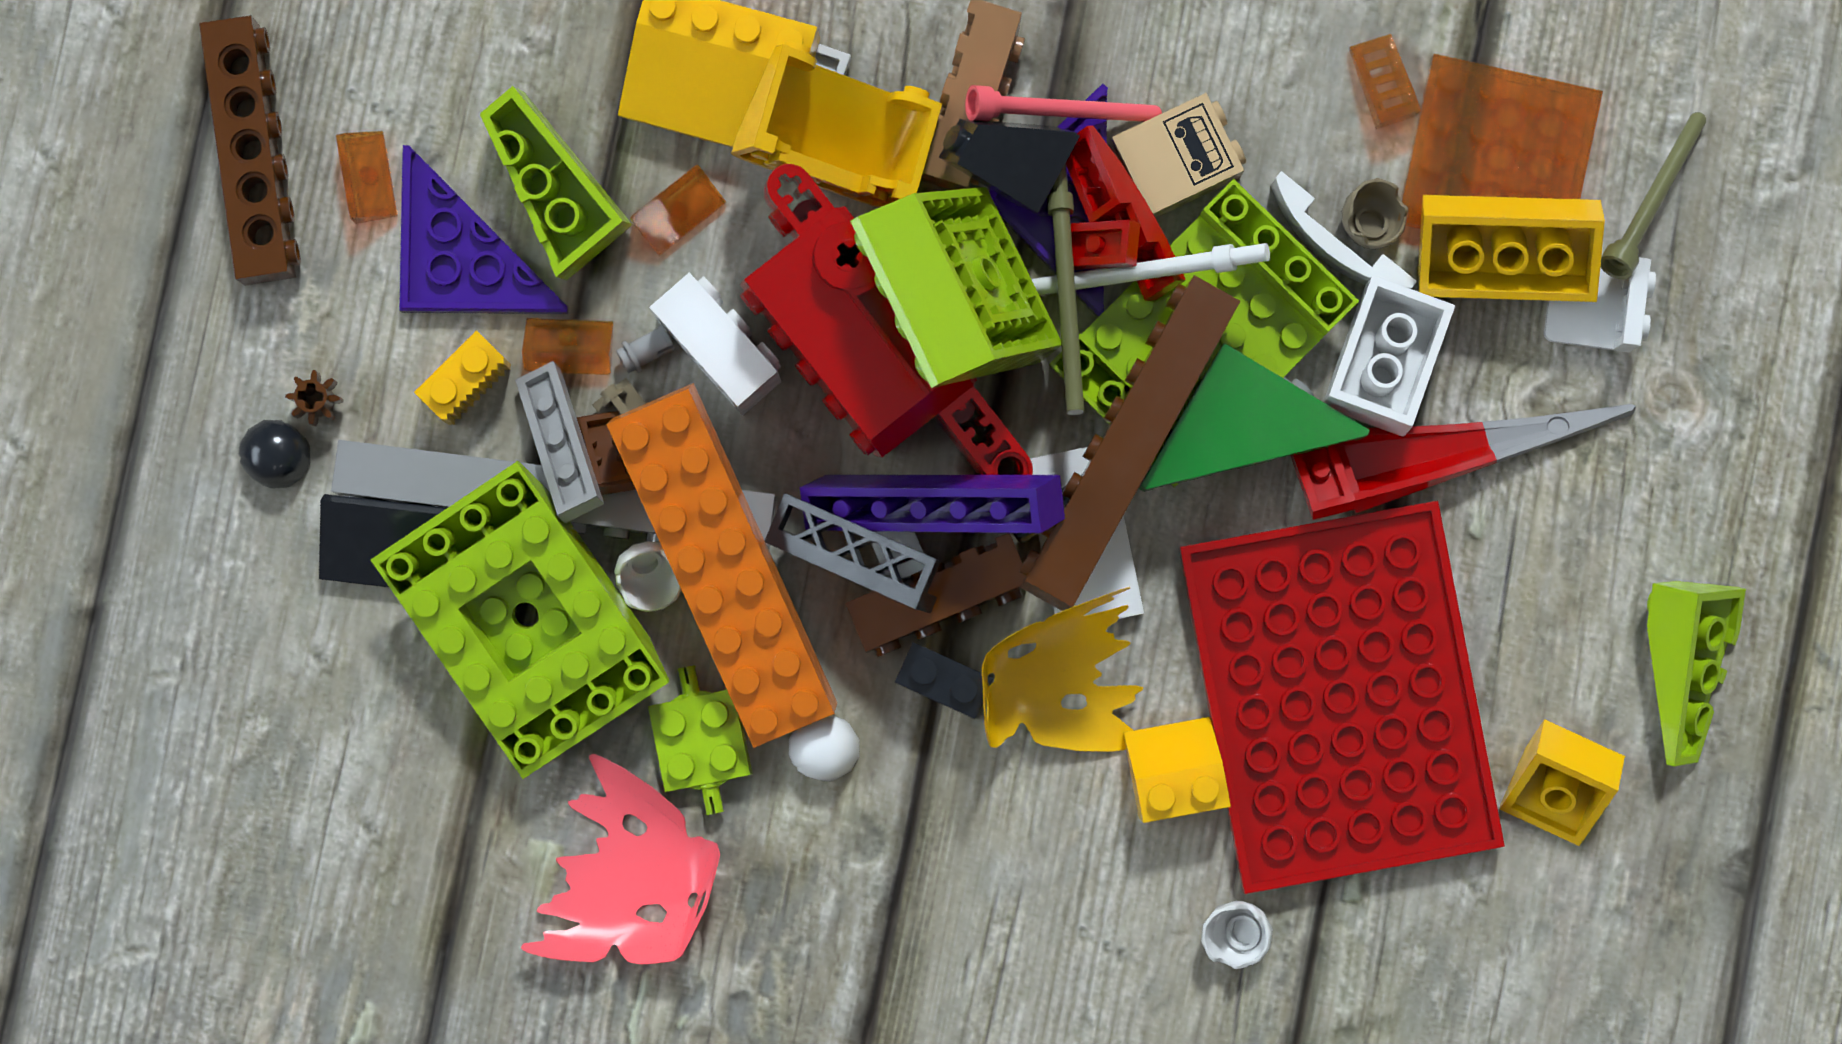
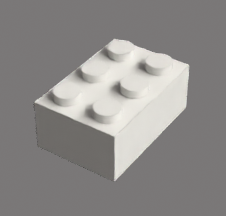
M689 272L649 308L658 322L743 416L781 383L777 371L781 368L778 363L779 360L763 342L755 346L749 340V337L752 336L749 326L734 309L727 314L720 307L724 303L720 298L721 295L704 276L697 281Z
M1372 275L1361 294L1323 402L1348 417L1404 437L1413 427L1455 305Z

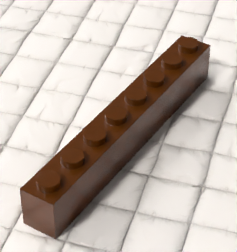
M1195 275L1186 287L1178 283L1166 304V307L1172 309L1165 324L1157 321L1145 344L1152 347L1145 361L1137 358L1124 380L1131 387L1124 399L1118 396L1114 398L1103 418L1110 422V425L1103 437L1095 433L1082 456L1089 460V463L1082 475L1076 472L1072 474L1062 492V496L1068 499L1064 506L1065 519L1040 533L1047 537L1041 550L1037 552L1031 549L1019 572L1026 577L1020 588L1061 611L1075 605L1236 311L1240 300Z

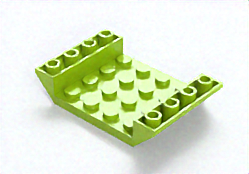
M1235 179L1202 210L1198 218L1170 247L1175 257L1211 252L1213 247L1233 244L1235 248L1267 243L1270 250V260L1238 265L1235 271L1217 273L1215 269L1183 274L1186 280L1181 285L1186 287L1195 275L1240 300V303L1157 455L1223 343L1284 378L1359 302L1340 281ZM1134 281L1082 334L1079 333L1083 399L1102 418H1104L1116 396L1122 399L1126 396L1131 385L1124 380L1136 359L1139 358L1145 361L1152 349L1145 342L1157 321L1165 324L1172 309L1166 307V304L1175 288L1157 300L1145 301L1137 281ZM1061 351L1049 366L1064 380ZM1178 483L1171 484L1173 488L1178 485Z

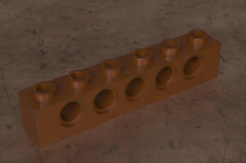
M251 15L199 23L235 279L244 286L296 278L295 265H300L301 257L297 240H291L288 223L294 222L295 216L291 198L284 196L282 181L288 180L289 175L284 154H278L276 138L282 137V125L278 112H272L270 96L276 95V83L272 70H266L264 54L270 53L268 32L265 27L260 28L258 22ZM240 57H248L249 66L247 70L242 74L233 75L231 73L233 62ZM246 99H254L255 109L252 114L247 117H238L237 108L239 104ZM252 141H260L262 146L260 154L254 159L245 160L243 158L245 146ZM259 183L267 184L268 191L266 197L260 202H250L249 192L251 188ZM266 225L272 226L274 235L271 241L265 245H257L255 235L258 229Z

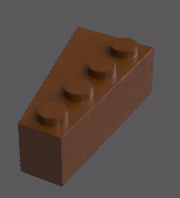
M1010 533L995 538L996 542L986 547L982 545L971 548L953 557L952 561L939 564L928 590V593L937 597L931 613L916 610L875 591L846 602L845 604L865 652L868 653L875 650L877 657L883 656L901 648L899 639L915 633L917 639L921 640L942 631L939 624L942 621L955 616L959 624L983 614L980 606L996 599L1000 607L1023 597L1020 586L1026 576L1019 572L1023 563ZM923 570L912 574L911 578L902 580V582L916 587Z

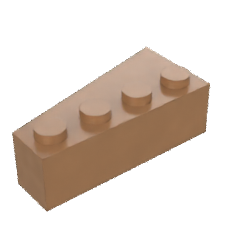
M970 0L967 9V26L965 32L962 31L959 35L952 62L954 67L952 73L949 72L940 98L942 107L921 177V181L950 190L969 189L970 184L979 185L978 181L939 158L944 148L943 141L947 132L958 123L959 119H968L965 110L968 89L972 85L991 86L994 91H999L1001 96H1008L1012 79L1005 77L1010 61L1018 63L1025 42V38L1018 36L1022 12L983 0ZM992 118V119L990 120V121L999 122V120H998V119H995V118Z

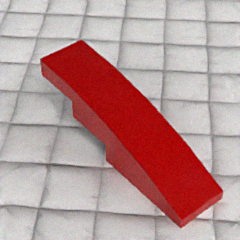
M1086 126L1077 134L1080 138L1065 164L1089 222L1132 220L1140 223L1137 263L1175 257L1166 236L1146 200L1094 126ZM1183 274L1139 280L1137 283L1144 300L1153 301L1159 299L1174 289L1178 283L1181 284L1186 279Z

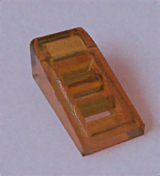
M1391 34L1349 47L1376 129L1416 117L1421 112L1415 91ZM1385 49L1387 57L1366 63L1363 55ZM1390 65L1392 72L1372 78L1370 71ZM1392 81L1396 82L1397 88L1378 93L1376 86ZM1401 96L1403 103L1384 108L1383 101Z

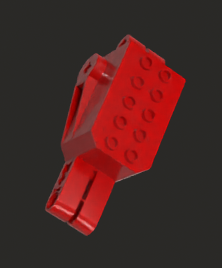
M783 164L775 168L764 186V199L773 211L769 214L768 219L783 238L790 233L794 240L740 283L744 292L739 296L755 316L762 313L772 325L767 332L781 350L784 351L790 348L799 360L794 366L810 386L817 383L827 395L822 399V402L837 420L841 421L845 418L854 430L849 436L861 452L868 456L873 453L875 456L883 458L934 417L978 475H998V465L1006 457H1009L1014 464L1012 475H1032L1033 464L1029 456L974 387L977 378L931 388L929 383L920 376L915 366L916 356L910 343L901 336L895 325V312L889 300L880 293L875 284L874 277L876 273L868 257L864 256L856 245L854 239L856 232L850 222L854 217L845 206L834 207L811 176L801 166ZM780 180L785 184H789L792 181L796 184L797 188L793 195L797 200L803 195L807 198V200L799 202L793 209V212L789 208L794 201L793 197L789 194L781 197L777 192L781 187ZM844 253L849 260L843 266H839L836 259ZM970 420L974 426L985 427L986 430L982 433L985 441L972 442L971 439L976 434L975 430L972 427H960L959 424Z

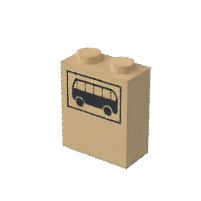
M1207 93L1113 136L1109 145L1146 200L1155 218L1229 184L1233 179H1240L1244 172L1242 165L1246 163L1241 146L1237 140L1230 142L1223 126L1227 125L1223 109L1217 101L1211 103Z

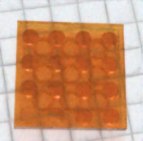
M1433 54L1430 60L1401 195V201L1408 207L1405 226L1421 228L1423 195L1580 199L1603 91ZM1399 213V216H1398V220H1397V221H1400V219H1401V214H1400V213Z

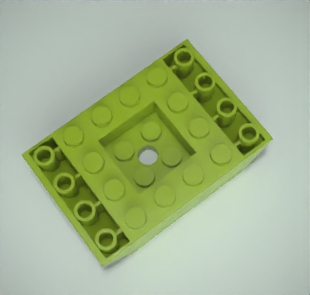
M987 187L914 193L850 221L856 232L854 235L856 245L861 253L868 257L876 273L874 277L875 284L880 293L889 300L895 312V325L901 336L909 341L916 356V369L920 376L929 383L931 388L1034 365L1046 359L1062 346L1054 324Z
M516 461L371 559V562L522 779L670 682L649 635L629 606L626 605L624 599L570 521L564 523L558 517L551 493L519 461ZM520 603L532 604L538 611L537 623L531 626L520 624L515 617L516 606Z

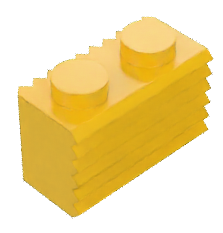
M476 330L414 393L442 421L448 425H455V419H461V413H467V407H474V400H480V394H486V388H492V382H498V376H504V370H511V364Z

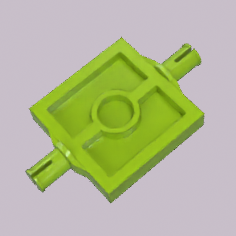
M693 665L677 669L683 694L670 702L650 705L648 710L664 791L669 792L684 788L702 789L706 815L724 812L719 786L730 779L752 775L753 773L743 724L728 691H700L696 666Z

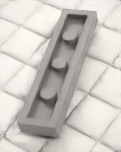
M552 361L516 379L515 381L558 517L564 523H567L603 505L604 501L559 366Z

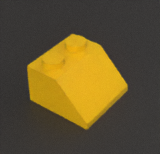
M1209 716L1123 732L1138 816L1143 823L1231 807L1223 762Z
M1544 719L1522 754L1501 801L1499 810L1580 846L1618 792L1625 756Z

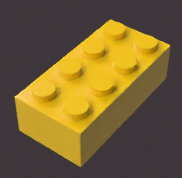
M1423 195L1418 259V292L1431 297L1597 302L1605 224L1601 200Z

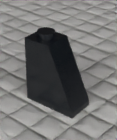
M959 119L958 123L947 132L943 141L944 148L939 158L1017 206L1038 213L1080 136L1075 132L1055 126Z

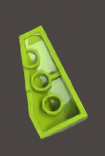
M1684 581L1659 582L1652 585V592L1647 601V610L1649 612L1647 631L1667 765L1675 767L1699 762L1714 714L1713 707L1709 701L1717 684H1723L1727 674L1726 669L1720 668L1727 645H1736L1740 633L1746 593L1745 588Z

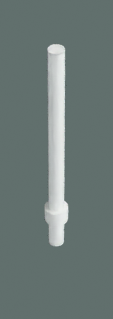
M1267 243L1235 248L1233 244L1215 246L1211 252L1137 263L1136 267L1104 268L1075 272V290L1215 269L1217 273L1235 271L1238 265L1269 261L1270 250ZM1057 275L1032 279L1039 295L1058 293Z

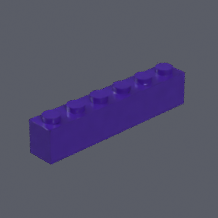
M824 475L800 487L801 500L872 531L1042 533L1065 519L1060 475ZM803 511L805 530H808L810 526ZM816 517L818 525L826 522L825 520ZM835 526L826 531H843V529Z

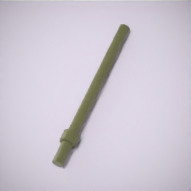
M1065 164L1051 189V193L1047 196L1048 215L1053 217L1066 412L1069 415H1079L1084 413L1070 223V215L1074 213L1073 194L1068 192Z

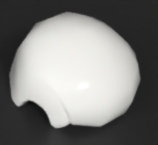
M647 541L633 544L619 555L614 570L615 581L626 605L640 611L652 612L663 610L677 600L681 588L659 542Z
M830 715L792 732L789 738V757L793 765L797 767V770L807 777L822 781L837 780L852 771L859 758V738L847 721Z
M1233 901L1218 906L1203 924L1201 942L1208 957L1213 962H1221L1231 966L1233 969H1241L1262 960L1271 947L1273 929L1260 908L1244 901Z

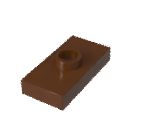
M619 410L576 417L601 495L636 490L606 425L611 419L620 415Z

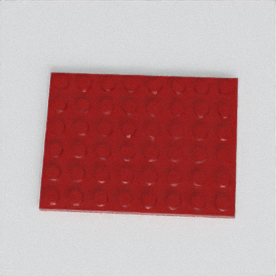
M1438 500L1179 547L1210 719L1223 762L1231 805V807H1227L1244 894L1505 847Z

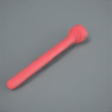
M972 85L968 89L965 100V110L970 121L989 122L1000 114L1145 122L1162 114L1161 108L1157 105L1001 96L1000 92L994 91L991 86Z

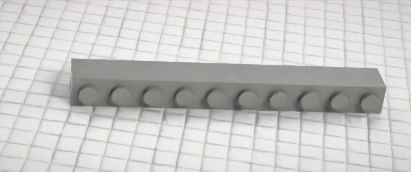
M338 440L331 492L346 497L448 508L515 462ZM521 463L550 492L542 465ZM636 490L602 495L603 505L570 521L578 534H586V527L604 529V537L629 540L630 532L647 534L646 542L660 543ZM742 490L765 540L774 519L777 498L775 494Z

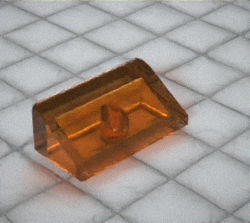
M384 132L336 134L350 219L357 224L398 216Z
M697 164L634 213L630 220L658 256H660L727 202Z
M526 318L522 347L525 371L532 372L554 361L562 373L610 374L612 366L613 321Z

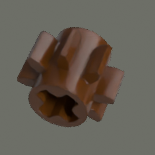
M316 370L312 371L311 380L304 381L295 376L294 381L298 385L295 392L285 394V398L295 402L298 406L291 415L298 419L304 416L305 413H308V422L312 426H317L319 417L326 416L331 420L336 419L332 412L334 404L344 402V399L334 395L331 391L338 382L330 378L322 384L321 375ZM316 389L317 392L323 395V400L316 401L313 408L312 405L306 402V397L313 396Z

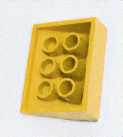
M643 0L636 21L618 116L733 148L736 135L774 48L782 44L785 45L786 41H794L810 47V55L815 57L820 42L817 26L721 0Z

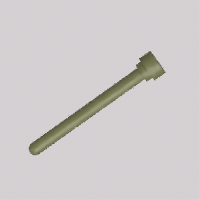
M1695 112L1690 115L1622 239L1609 244L1601 257L1600 267L1609 276L1626 280L1634 273L1639 264V250L1637 247L1706 124V117L1703 113Z

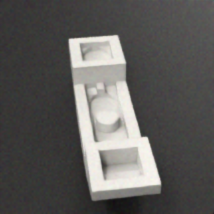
M1282 171L1274 179L1271 188L1282 214L1297 236L1321 260L1348 278L1363 285L1367 284L1372 275L1410 289L1415 285L1417 281L1384 254L1379 257L1373 266H1370L1305 213L1315 199L1312 195Z

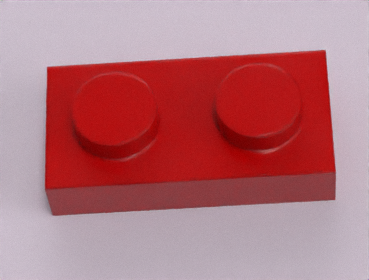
M1132 220L1072 223L1071 237L1074 270L1136 267L1140 223Z

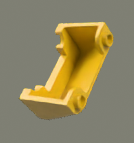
M786 41L785 45L776 46L736 135L731 154L741 160L772 171L783 164L801 166L819 188L879 208L917 193L942 103L929 99L930 93L918 87L905 86L903 91L890 93L816 65L817 59L810 55L811 48L804 44Z

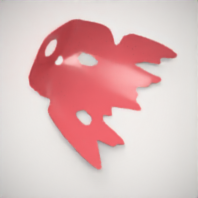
M591 754L589 755V760L606 793V797L581 794L577 800L568 801V805L587 818L604 826L608 832V837L596 839L599 852L596 854L556 858L557 863L566 869L565 881L569 884L570 890L554 895L550 903L541 904L537 909L538 913L557 916L578 922L580 925L564 931L543 932V941L524 943L521 949L529 954L550 959L597 962L605 958L611 946L615 944L623 958L633 964L648 965L675 961L683 956L705 912L720 858L718 845L700 836L688 837L685 817L664 796L623 767L599 755ZM631 814L640 819L647 826L646 832L636 836L625 830L622 824L624 816ZM706 892L702 908L696 917L700 901ZM692 893H697L698 896L696 897L695 904L691 908L688 905L689 896ZM659 904L667 911L666 917L661 923L649 922L636 915L637 910L643 905Z

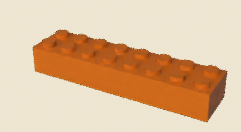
M694 383L611 419L606 425L753 748L835 714L837 700L771 553L764 542L762 533Z

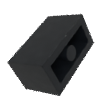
M912 642L897 675L895 684L975 719L983 703L982 673ZM988 676V683L990 686L993 681V678Z

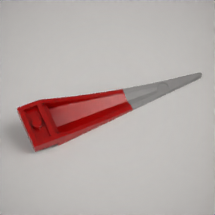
M1627 404L1528 418L1413 426L1404 437L1380 428H1367L1370 431L1363 439L1352 440L1290 456L1312 519L1316 520L1354 510L1356 514L1631 416L1635 412L1636 406Z

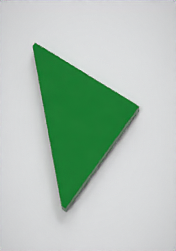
M1223 343L1138 489L1146 492L1158 487L1175 483L1179 484L1228 470L1245 468L1294 454L1298 455L1327 448L1335 444L1365 438L1370 430Z

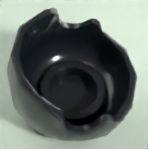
M262 420L249 428L239 443V462L243 469L255 481L268 488H287L303 478L311 463L310 445L307 439L295 427L282 420Z

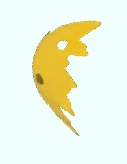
M1130 587L1111 592L1046 618L1043 622L1039 621L1028 625L1002 640L986 654L982 664L985 733L990 748L999 747L1008 737L1013 736L1019 724L1023 723L1029 730L1033 740L1042 746L1074 751L1113 752L1126 750L1123 732L1132 731L1133 729L1112 714V710L1134 702L1136 699L1135 695L1141 692L1143 687L1137 685L1097 686L1093 681L1102 676V673L1096 669V664L1131 644V642L1115 639L1114 633L1106 631L1109 626L1118 621L1119 614L1126 611L1129 606L1123 605L1110 610L1084 615L1092 609L1114 600L1113 596L1129 590ZM1036 643V647L1030 653L1017 659L1008 657L1010 649L1022 644ZM994 673V682L989 686L988 675ZM1067 694H1082L1086 697L1087 705L1083 709L1078 710L1066 709L1062 707L1061 701Z

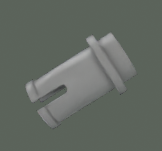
M661 325L629 344L626 341L622 342L623 347L616 350L629 374L634 370L637 373L642 372L641 367L670 351H674L675 348L664 327Z

